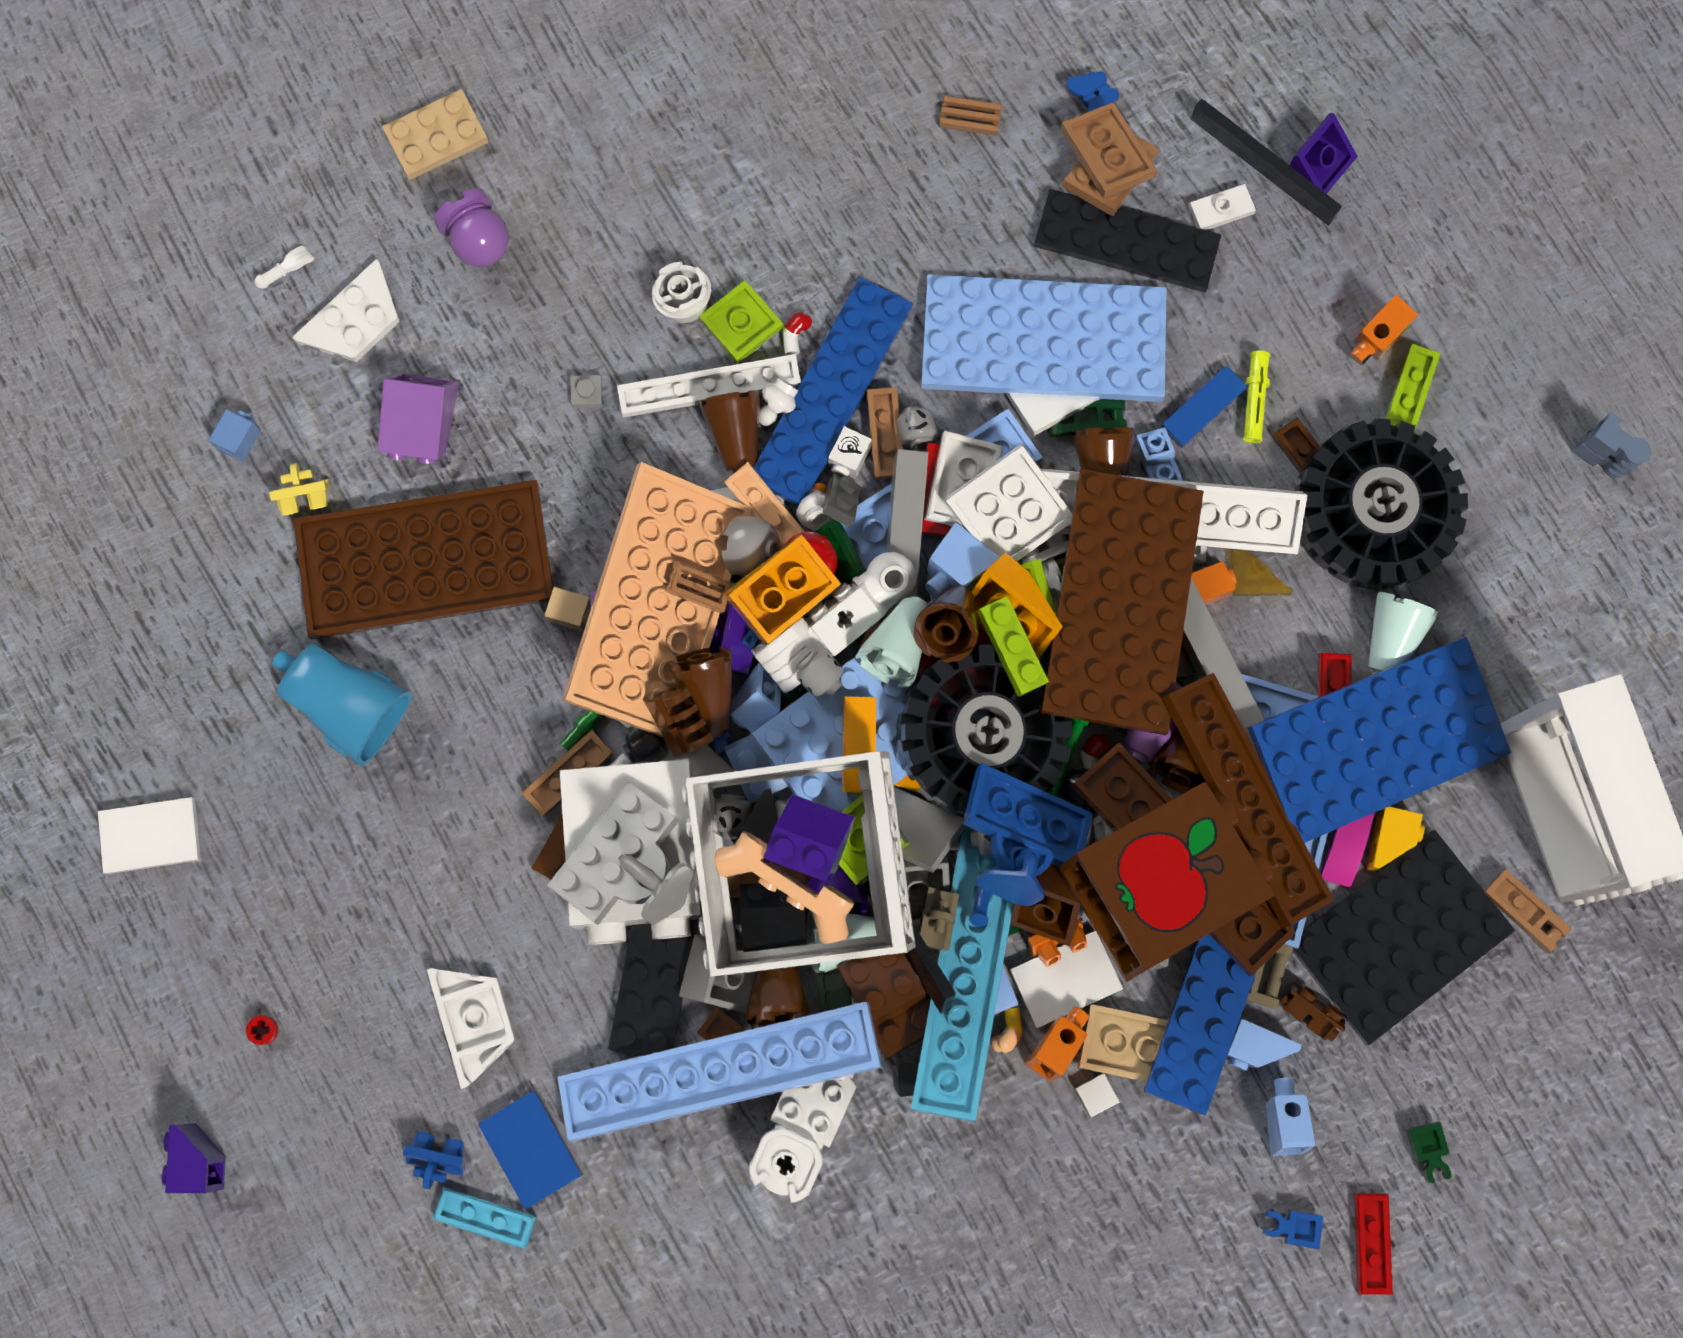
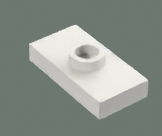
M1245 184L1190 202L1188 206L1196 227L1203 230H1209L1253 215L1256 211Z

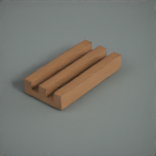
M944 96L939 127L997 136L1002 104ZM947 115H948V116L961 117V118H964V119H966V120H972V121L981 120V121L993 122V125L981 124V123H975V122H969V121H962V120H956V119H949V118H946V117H947Z
M679 561L673 562V572L669 575L668 580L670 582L664 592L718 613L725 611L728 600L723 594L732 588L733 583ZM683 572L723 588V592H718L680 577V573ZM677 584H680L687 588L693 589L695 591L720 600V602H714L712 600H709L707 598L691 593L676 586Z

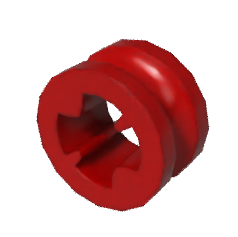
M256 1016L248 1022L246 1027V1036L252 1043L257 1045H266L273 1042L279 1032L276 1021L268 1016ZM262 1021H265L266 1024L264 1026L269 1027L270 1031L269 1034H264L261 1040L258 1038L260 1034H255V1028L261 1026Z

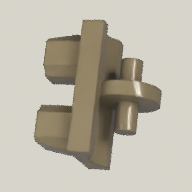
M931 887L926 888L918 932L927 947L946 952L949 951L959 894L944 892Z

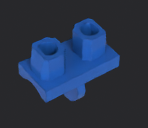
M419 1131L411 1146H405L403 1156H406V1164L415 1166L413 1176L423 1178L422 1187L430 1190L434 1181L445 1183L447 1173L463 1177L465 1170L463 1160L464 1143L450 1138L446 1140L443 1153L432 1151L435 1137Z

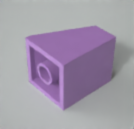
M398 373L384 378L377 452L387 453V458L404 460L405 456L417 457V462L423 464H435V460L438 461L445 457L459 381Z

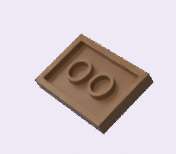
M1114 102L1062 122L1060 131L1103 198L1155 178L1157 169Z
M1135 135L1153 163L1160 149ZM1078 161L1064 179L1062 187L1113 217L1135 186L1103 198L1081 162Z

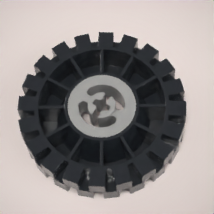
M1374 419L1370 424H1366L1365 420L1351 424L1344 431L1340 430L1326 440L1310 456L1311 459L1304 464L1298 476L1301 482L1295 487V491L1307 494L1302 525L1305 534L1300 539L1307 551L1314 548L1318 554L1314 560L1324 570L1332 567L1336 570L1333 577L1345 583L1355 580L1358 581L1357 587L1373 589L1377 586H1382V589L1398 587L1403 583L1408 584L1431 572L1443 563L1442 560L1449 556L1457 546L1456 537L1464 532L1467 519L1461 517V513L1468 509V493L1459 492V487L1465 484L1461 469L1452 471L1449 463L1455 459L1445 447L1438 451L1433 447L1438 439L1427 431L1420 435L1415 434V425L1400 421L1395 426H1392L1390 419ZM1382 484L1387 486L1383 490H1381V487L1378 488L1367 498L1364 495L1368 485ZM1325 491H1327L1330 495L1329 501L1324 495ZM1379 499L1381 503L1385 502L1386 507L1384 504H1379L1377 500ZM1396 509L1399 510L1398 517L1394 522L1384 523L1377 521L1379 517L1382 516L1383 519Z
M977 645L967 657L960 661L949 663L941 662V659L934 661L931 666L925 668L915 679L916 682L913 687L907 689L901 702L904 705L903 712L899 713L897 717L896 730H901V739L897 740L899 756H905L907 765L903 768L910 781L916 779L920 785L917 790L928 801L933 799L937 801L939 808L951 813L962 814V817L965 816L976 767L982 763L1042 791L1055 787L1063 773L1059 769L1061 765L1068 763L1072 749L1066 746L1067 739L1073 737L1072 721H1066L1065 717L1041 713L1045 685L1018 697L994 645ZM967 670H986L984 686H973ZM998 673L1003 674L999 690L996 689ZM955 675L960 690L949 697L940 688L948 679ZM933 698L942 704L939 711L930 706ZM984 709L996 714L1000 720L996 717L988 719L989 716H986L971 723L970 717L976 710ZM986 726L987 731H991V735L986 737V733L981 732V728ZM970 741L976 746L983 744V747L996 744L1001 741L1002 745L994 754H984L976 750Z

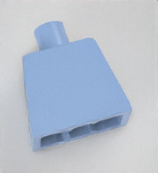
M956 522L929 559L927 573L932 578L925 584V588L934 598H938L949 587L963 586L972 591L987 568L998 560L999 557Z
M1293 1078L1274 1079L1276 1096L1266 1103L1271 1156L1304 1154L1315 1146L1307 1096L1305 1094L1295 1095ZM1285 1109L1289 1111L1291 1117L1286 1114Z

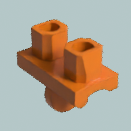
M1082 918L1079 921L1073 941L1068 946L1072 953L1087 947ZM1037 934L1028 938L1029 952L1033 959L1039 957L1046 967L1052 966L1061 959L1057 946L1062 943Z

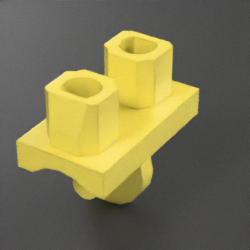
M298 463L290 464V473L280 475L282 484L293 482L294 486L269 492L271 501L276 500L281 515L285 516L300 512L296 497L298 495L307 494L310 510L327 507V489L331 488L329 479L304 484L303 480L313 478L312 470L301 471Z

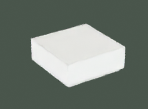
M1104 1073L1075 1088L1090 1117L1119 1103Z

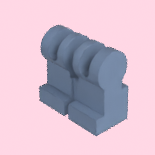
M1611 412L1587 430L1572 452L1592 467L1596 464L1602 466L1604 472L1609 477L1620 478L1646 462L1651 455V448L1646 440L1638 437L1633 438L1617 425L1621 419Z

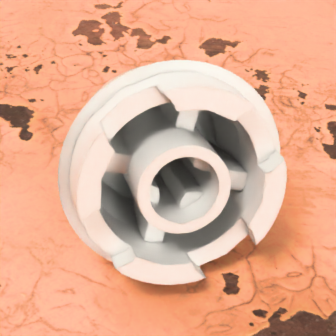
M682 262L671 263L659 271L660 276L652 287V300L657 310L680 323H688L698 319L705 312L711 295V284L707 275L699 267L683 265Z

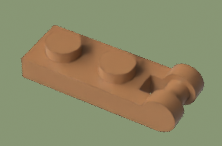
M1507 869L1501 870L1484 890V893L1492 902L1526 932L1546 953L1550 954L1557 947L1556 942L1558 939L1565 937L1571 931V928ZM1545 922L1551 928L1546 934L1540 929Z

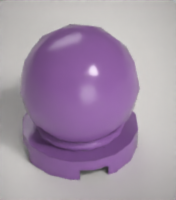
M474 188L462 192L464 198L454 204H451L449 200L438 209L434 220L439 231L443 235L449 236L453 253L462 262L479 268L488 267L504 256L508 247L509 234L505 222L497 213L490 210L492 208V201L484 190Z

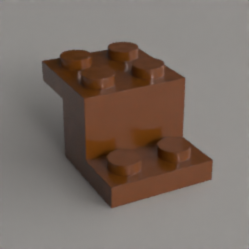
M904 953L851 959L838 967L856 1004L866 1001L869 1003L877 1043L886 1059L924 1039L930 1004L926 998L924 988Z

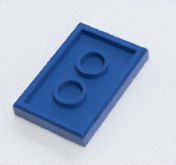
M536 1090L478 1124L525 1210L583 1175Z

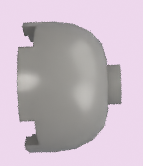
M737 516L730 521L724 532V535L728 536L727 551L722 550V558L725 567L732 575L744 578L781 550L779 536L774 526L759 517Z

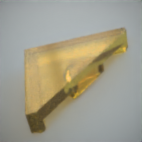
M1230 549L1231 569L1237 582L1233 596H1287L1292 593L1291 588L1281 582L1273 574V571L1256 556H1253L1247 550Z

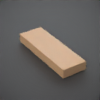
M749 462L724 481L742 504L752 508L750 512L752 516L762 518L774 526L779 536L781 549L792 536L805 532Z

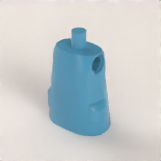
M314 643L307 646L297 658L282 650L275 656L272 662L274 667L285 673L277 687L276 695L299 709L324 734V739L328 746L334 748L343 757L350 758L358 766L366 765L379 752L403 718L412 700V693L400 687L396 681L383 675L381 672L366 671L347 664L330 655Z

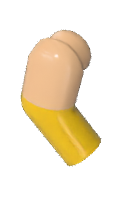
M1019 1008L1004 1010L1006 1028L1000 1035L993 1036L991 1040V1045L995 1052L1008 1053L1013 1050L1021 1039L1023 1031Z

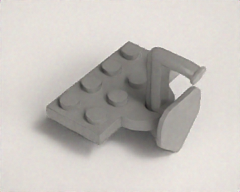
M628 782L547 886L597 925L601 923L618 899L628 904H644L641 916L650 924L655 925L684 906L693 878V871L683 863L676 865L670 870L668 857L660 848V845L680 820Z

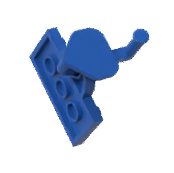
M983 763L976 767L963 824L991 836L990 849L997 866L977 877L976 884L978 889L973 911L969 917L970 923L978 927L985 926L988 923L987 910L991 893L1023 906H1031L1043 900L1045 892L1036 877L1049 868L1050 863L1060 867L1074 854L1086 848L1093 813Z

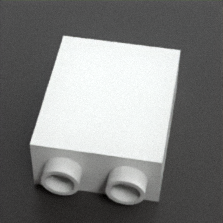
M689 759L560 770L565 860L570 857L628 782L680 820L660 845V848L668 857L670 870L676 865L683 863L693 871V878L684 906L655 925L651 924L652 939L691 936L690 920L699 919L703 914L701 903L698 904L695 897V884H699L697 870L694 871L691 865V851H694L693 838H689L686 821L690 818L689 805L684 804L682 787L686 786L685 778L694 777L693 767ZM618 899L601 923L597 925L568 902L570 926L577 930L587 929L588 945L626 942L627 925L649 924L641 916L644 904H628Z

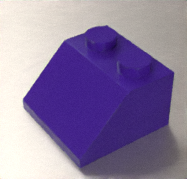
M726 604L725 611L719 614L709 648L711 653H720L719 647L729 648L732 654V674H749L753 653L751 652L752 649H749L742 643L749 630L746 622L733 606Z
M792 794L774 827L764 859L825 882L834 879L855 817Z

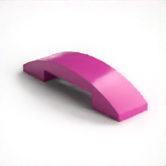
M1375 813L1334 831L1331 846L1326 851L1321 869L1324 881L1351 888L1366 847Z

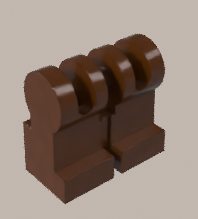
M670 687L645 702L658 728L669 726L661 731L674 756L684 755L689 751H697L715 740L712 732L708 731L704 726L706 724L704 717L692 719V714L699 708L696 703L691 702L689 699L691 693L687 687H682L678 690L676 687Z

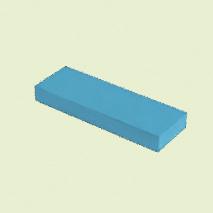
M443 1187L433 1216V1220L523 1249L527 1248L537 1216L447 1187Z

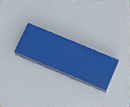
M1226 365L1161 425V428H1166L1168 435L1183 448L1240 396L1248 386Z

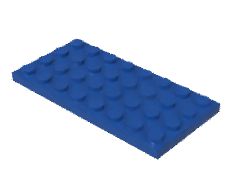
M1467 637L1459 638L1247 727L1258 757L1266 770L1288 820L1296 826L1304 843L1511 753Z

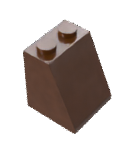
M1050 863L1049 868L1036 877L1045 892L1044 899L1031 906L1014 903L1010 925L1070 946L1084 910L1060 872L1059 867Z

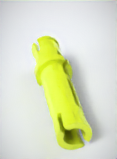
M1252 351L1250 353L1249 377L1245 381V384L1248 386L1243 441L1247 443H1261L1263 440L1266 388L1270 386V379L1267 378L1270 353L1266 351Z

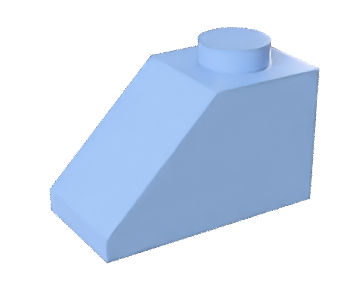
M760 662L754 667L733 698L731 706L733 721L739 727L746 728L751 733L768 722L780 711L781 688Z
M1240 1019L1227 1057L1230 1058L1228 1064L1247 1071L1248 1067L1259 1068L1300 1051L1302 1045L1249 1021Z

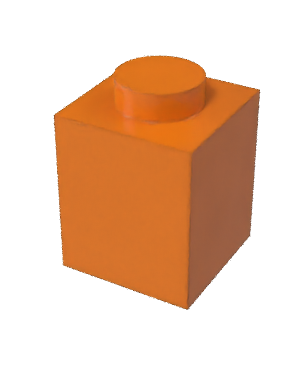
M1224 561L1196 571L1191 575L1205 605L1230 596L1236 589L1235 584L1237 582L1234 572L1230 567L1226 568Z

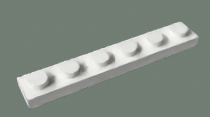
M796 354L622 384L617 385L621 412L624 418L698 405L700 400L706 401L708 397L732 392H739L741 397L749 396L748 391L751 390L758 391L760 394L766 386L773 385L778 378L792 387H799L801 380Z

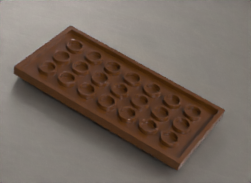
M1080 469L1056 617L1063 628L1051 644L1046 675L1049 683L1045 684L1041 713L1165 736L1168 734L1171 715L1162 698L1175 691L1204 491Z
M537 480L293 519L308 638L311 640L546 602L550 600L554 588Z

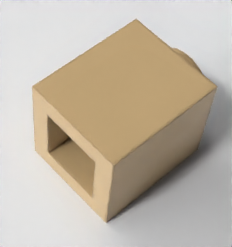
M554 587L544 616L549 623L584 633L591 611L590 597Z

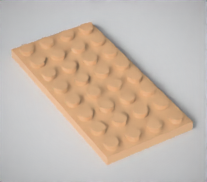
M643 462L637 464L562 701L663 737L661 731L669 726L658 728L645 702L670 687L679 689L670 671L669 661L672 660L677 663L676 656L709 648L720 614L664 592L670 582L668 578L673 572V562L679 561L730 581L732 574L725 567L722 558V550L727 551L728 536L724 535V532L730 521L737 516H750L751 507ZM683 572L680 573V577L718 592H723V588ZM677 584L676 586L691 593L712 600L714 602H720V600L715 599L693 589L687 588L680 584Z

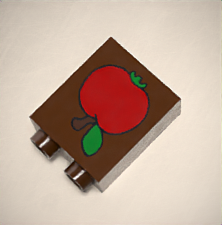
M1206 781L1082 849L1059 867L1060 872L1126 982L1275 896L1269 886L1273 881V873L1269 863L1258 850L1253 848L1247 850L1234 829L1238 825V816L1234 806L1222 793L1217 792L1213 794Z

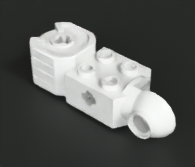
M896 552L882 553L872 560L868 565L867 571L859 577H854L849 585L843 583L831 593L833 598L823 605L819 602L806 613L809 616L806 620L801 617L770 644L760 641L751 652L773 680L778 683V686L784 693L791 691L801 684L796 678L799 671L796 665L813 649L816 652L826 650L832 657L836 656L883 618L891 606L911 594L916 584V570L912 562L904 555ZM891 570H897L900 577L898 583L895 586L888 587L885 583V575ZM842 611L844 612L843 616L845 619L840 622L837 614Z
M855 1074L782 1092L770 1119L776 1125L762 1136L749 1166V1173L754 1186L762 1182L773 1193L790 1195L791 1203L802 1200L809 1195L824 1161L822 1147L825 1145L830 1148L856 1089V1084L852 1080ZM785 1155L792 1157L791 1164L795 1166V1169L793 1171L788 1169L787 1172L781 1170L778 1159L782 1157L784 1160Z

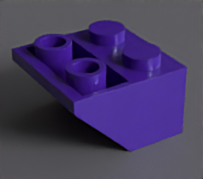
M196 1123L169 1125V1131L164 1136V1150L168 1152L167 1165H164L161 1176L162 1184L166 1185L165 1193H209L224 1190L226 1156Z

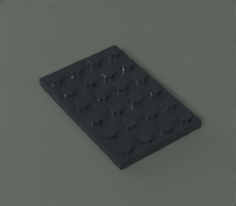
M1434 829L1426 834L1421 842H1417L1415 847L1394 859L1303 930L1299 948H1293V953L1335 1007L1343 1013V1017L1363 1043L1369 1046L1516 930L1484 893L1481 886Z

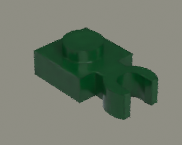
M1433 1122L1406 1129L1415 1161H1425L1426 1163L1423 1169L1425 1180L1428 1183L1435 1182L1433 1177L1435 1168L1441 1170L1443 1178H1451V1170L1446 1163L1442 1162L1441 1156L1450 1154L1441 1122Z

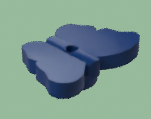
M1101 71L1090 72L1088 76L1082 74L1078 77H1069L1066 81V88L1069 93L1082 99V103L1088 108V112L1113 102L1115 104L1119 98L1118 90L1110 88L1109 84L1106 83V74Z

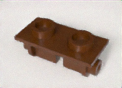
M1293 981L1290 990L1292 995L1286 992L1280 999L1279 1003L1283 1005L1282 1009L1299 1022H1302L1308 1014L1311 1015L1312 1018L1306 1024V1027L1323 1040L1328 1039L1332 1042L1339 1034L1336 1028L1342 1032L1345 1030L1343 1013L1332 1004L1324 1005L1316 999L1317 994L1304 984L1299 986Z

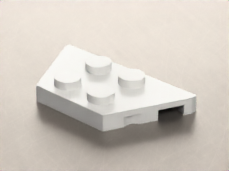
M377 259L374 260L292 337L294 341L299 345L304 346L305 344L315 347L321 352L331 355H341L342 358L354 362L362 358L400 322L380 262Z
M431 968L427 970L460 1087L464 1089L469 1087L516 1041L515 1033L498 978Z

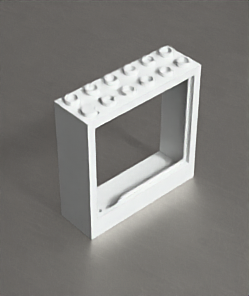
M1622 674L1558 693L1500 723L1511 753L1506 755L1560 904L1571 901L1573 907L1595 901L1598 902L1631 893H1638L1651 889L1653 886L1683 879V835ZM1571 733L1621 867V874L1618 873L1567 734Z
M878 751L685 778L686 786L682 787L684 804L689 805L690 818L686 821L688 836L693 838L694 851H691V865L694 871L697 870L699 884H695V897L697 903H701L703 914L699 918V929L701 935L706 937L707 949L703 951L705 968L710 969L711 977L906 953L915 948L889 752ZM860 768V771H858L860 790H863L865 814L861 818L877 936L847 939L828 944L815 943L737 953L728 878L718 874L714 855L718 848L723 847V839L718 834L713 788Z

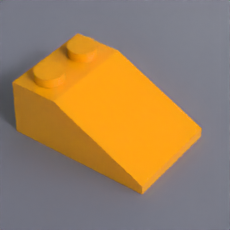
M800 535L747 574L723 595L762 643L770 644L841 583L806 539Z
M1006 552L987 568L972 590L975 599L977 623L983 628L984 626L977 610L1008 596L1038 660L1063 628L1030 572Z

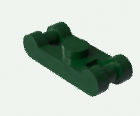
M1115 399L1095 401L1084 407L1080 412L1078 410L1073 413L1072 423L1064 424L1063 420L1050 427V437L1075 435L1076 430H1085L1087 428H1104V430L1128 427L1127 420H1124L1123 411L1126 410L1125 401ZM1103 413H1111L1112 420H1104Z

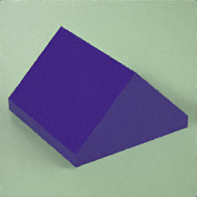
M1334 113L1327 115L1294 155L1290 163L1293 169L1326 194L1358 157Z

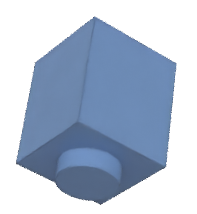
M226 409L208 441L217 450L244 462L261 430L253 423L255 419L249 414L240 410L235 414Z

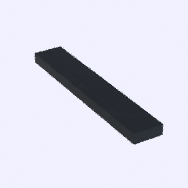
M1201 99L1196 104L1190 118L1193 122L1329 226L1342 208L1338 202L1207 101Z
M868 880L865 882V884L867 886V893L871 898L870 883ZM913 924L915 948L904 954L939 1013L942 1014L951 1009L956 993Z

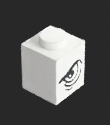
M844 426L828 457V467L832 468L831 471L833 473L835 471L842 476L856 479L871 449L872 439Z

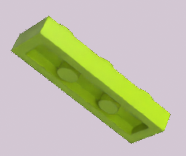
M1413 343L1409 346L1385 418L1390 419L1392 426L1403 421L1415 425V433L1441 353Z
M1008 596L977 610L1017 696H1022L1049 683Z

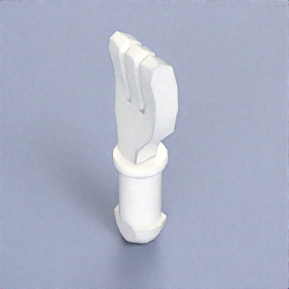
M299 246L285 256L284 262L281 264L277 263L275 267L261 276L259 274L255 279V286L260 289L268 288L269 284L282 276L285 277L288 272L295 271L312 262L315 258L306 246Z

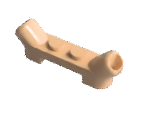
M746 831L741 833L735 845L718 848L714 855L718 874L726 878L748 872L755 873L760 877L758 882L767 889L775 892L778 888L787 894L786 900L800 910H804L806 907L814 912L819 940L822 943L828 944L847 939L849 931L846 916L855 903L843 893L827 885L818 894L767 859H764L768 844Z

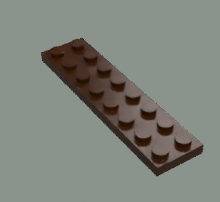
M1209 674L1163 697L1162 700L1210 790L1213 794L1217 792L1222 793L1234 806L1238 816V825L1234 829L1247 850L1251 848L1258 850L1269 863L1273 873V881L1269 886L1275 896L1268 901L1282 927H1289L1334 901L1296 826L1288 820L1266 770L1215 674Z
M1120 743L1116 744L1072 785L1114 832L1173 800ZM1265 901L1210 933V936L1249 977L1266 963L1296 931L1291 926L1283 928L1272 906L1268 901Z

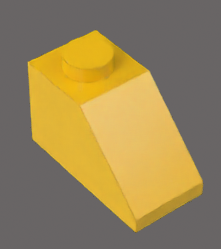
M1390 806L1377 811L1366 870L1374 871L1380 869L1415 847L1417 842H1421L1425 831V825L1421 823L1423 814Z

